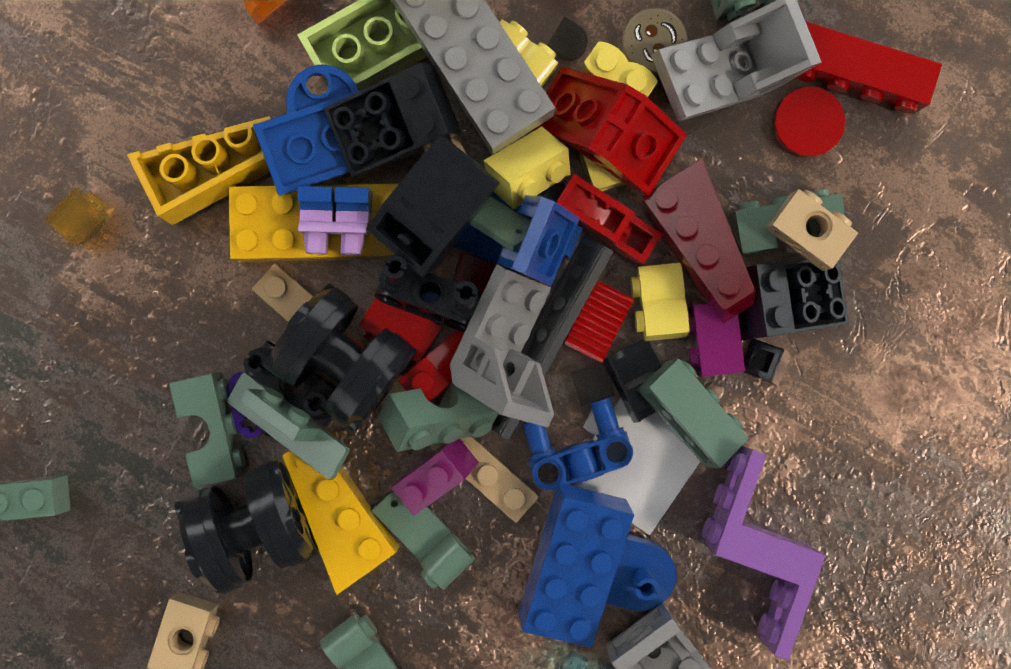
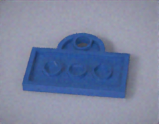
M314 65L302 70L289 85L286 97L287 114L253 124L279 197L298 191V186H312L350 173L324 108L361 90H358L352 78L339 68L330 65ZM312 76H320L326 80L328 89L322 95H314L307 89V80Z

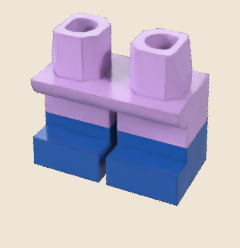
M298 186V202H300L298 231L304 234L306 253L328 254V235L341 236L342 255L361 256L365 236H370V232L366 228L371 222L373 192L369 188L335 187L334 190L332 187Z

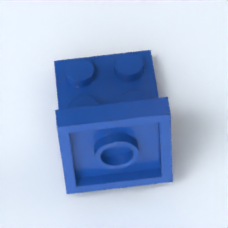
M492 193L491 197L512 209L496 193ZM525 195L522 204L512 209L531 221L520 248L512 252L472 225L468 226L454 246L552 286L580 218L555 201L542 196Z

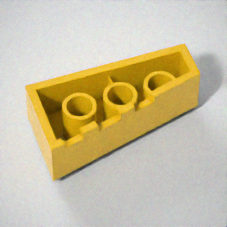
M288 451L282 456L335 593L338 595L394 555L399 545L386 526L371 511V505L343 466H341L334 479H327L293 452Z

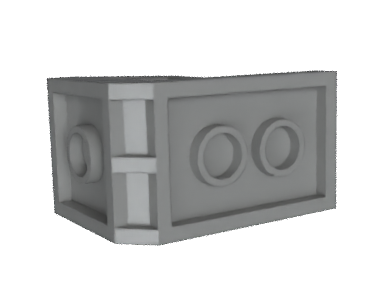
M776 0L727 24L713 35L662 48L651 55L678 122L757 98L779 88L822 63L797 0Z
M496 264L450 363L452 382L455 386L500 415L549 427L554 411L541 365L521 353L530 336V332L545 304L551 287Z
M663 603L606 644L611 663L616 669H711Z

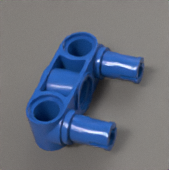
M610 397L590 403L599 434L596 435L597 440L578 443L563 448L556 452V448L551 447L544 426L529 422L522 424L531 455L528 456L530 460L528 463L533 480L537 486L545 490L556 489L558 482L567 485L577 484L602 476L604 473L623 468L630 463L633 457V447L630 444L627 431H624L623 427H619ZM613 442H622L626 449L625 456L619 461L608 459L606 454L607 447ZM544 463L554 464L559 472L557 478L551 482L543 481L538 476L539 467Z

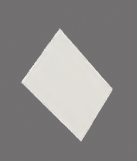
M653 371L634 379L627 390L645 382L653 374ZM620 398L614 407L619 427H623L624 431H627L630 444L633 447L632 460L623 468L604 473L602 476L577 483L576 485L583 489L626 499L634 513L632 524L650 535L700 461L657 412L644 418L641 422L633 423L622 398ZM618 441L611 443L606 450L608 459L612 461L621 460L626 452L624 444Z

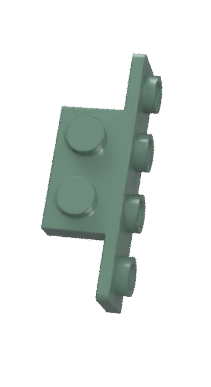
M249 373L241 374L227 400L228 404L324 477L334 479L349 454L350 448L311 420L308 413L284 400V396L281 393L265 386Z

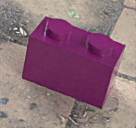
M710 304L689 306L688 335H692L693 349L688 350L689 364L696 370L697 376L705 377L745 372L738 315L723 324Z
M461 439L448 444L444 443L410 468L391 489L414 516L465 480L479 461Z

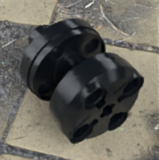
M329 283L295 312L273 350L264 361L263 367L293 388L299 387L319 368L339 384L326 403L324 411L331 416V419L353 434L370 413L380 405L418 349L412 346L400 334L394 333L389 328H385L365 349L344 333L358 310V305L351 301L347 294Z
M281 460L267 462L245 474L244 489L247 504L236 509L227 495L217 486L202 488L175 501V511L179 520V528L185 547L188 567L195 578H200L207 587L213 589L216 593L226 594L241 588L252 580L254 569L251 549L261 545L264 546L270 558L280 568L296 566L310 560L311 556L320 553L288 469Z

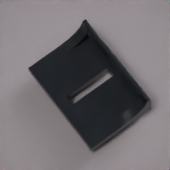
M642 339L606 357L603 361L633 423L641 422V420L656 411L637 390L643 383L629 390H626L624 384L650 371L654 373L661 367L650 342Z

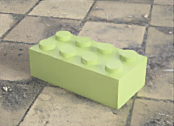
M358 0L297 34L314 65H330L341 69L352 78L358 90L370 87L427 57L391 0ZM322 78V80L324 81V83H325V85H326V87H327V89H328V85H327L326 80H325L324 78Z

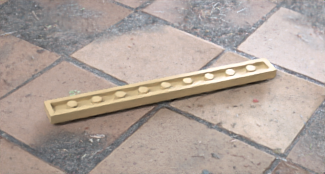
M276 263L269 268L251 289L288 322L295 312L313 297L309 291ZM349 327L344 332L365 349L369 346ZM400 374L380 404L384 405L389 394L406 391L398 382L404 376L403 374ZM473 436L462 438V442L479 461L466 477V480L517 523L539 498V495ZM444 442L428 446L435 451Z

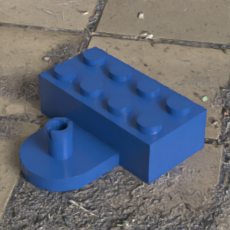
M558 482L518 611L522 632L592 648L606 604L634 611H645L657 607L671 595L677 579L675 564L669 553L660 544L648 539L628 535L634 513L626 499Z

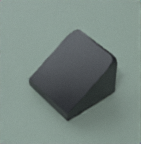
M752 339L744 358V373L779 386L791 358V353L783 348Z

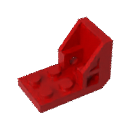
M561 67L546 91V94L555 106L554 116L532 130L533 132L542 126L561 143L576 148L592 163L638 192L648 196L687 136L646 95L628 84L566 67Z

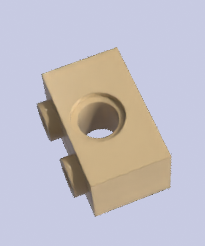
M798 189L787 197L765 229L820 270L832 269L855 239L858 232L850 227L852 222L846 216L836 211L831 213L821 206L823 201L816 194L809 190L802 192ZM809 218L816 220L820 225V233L817 237L811 236L806 230V222Z
M177 592L169 598L147 668L204 669L209 656V651L205 650L208 637L214 636L220 621V617L216 616L219 604L182 592ZM181 629H186L192 633L194 638L193 644L185 643L181 639Z

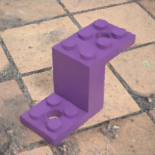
M741 446L726 462L725 470L729 471L724 484L720 483L716 489L713 503L717 504L713 517L706 519L701 536L705 538L703 544L715 555L780 578V580L776 579L771 587L770 600H772L768 614L764 613L761 616L758 633L760 634L759 639L774 656L789 661L826 555L805 542L743 521L767 455Z

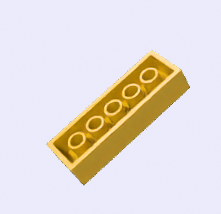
M399 184L312 186L332 187L334 190L335 187L369 188L373 192L372 221L384 201ZM275 186L229 187L230 259L238 262L384 260L389 256L396 255L371 233L370 236H365L361 256L342 255L341 236L328 235V254H308L305 250L304 234L298 231L300 221L298 191L279 197Z

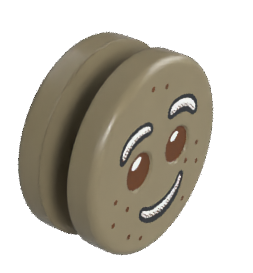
M660 8L645 9L635 14L628 21L622 33L619 48L626 56L628 62H635L646 67L654 74L656 79H659L660 77L651 55L659 49L688 42L687 32L681 20L673 13Z

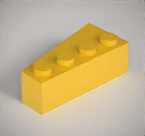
M267 116L224 128L222 132L210 135L204 133L193 136L192 140L177 144L167 143L156 146L157 149L143 153L137 151L127 154L157 216L174 225L228 196L229 187L246 186L269 174L270 172L253 124L272 118Z

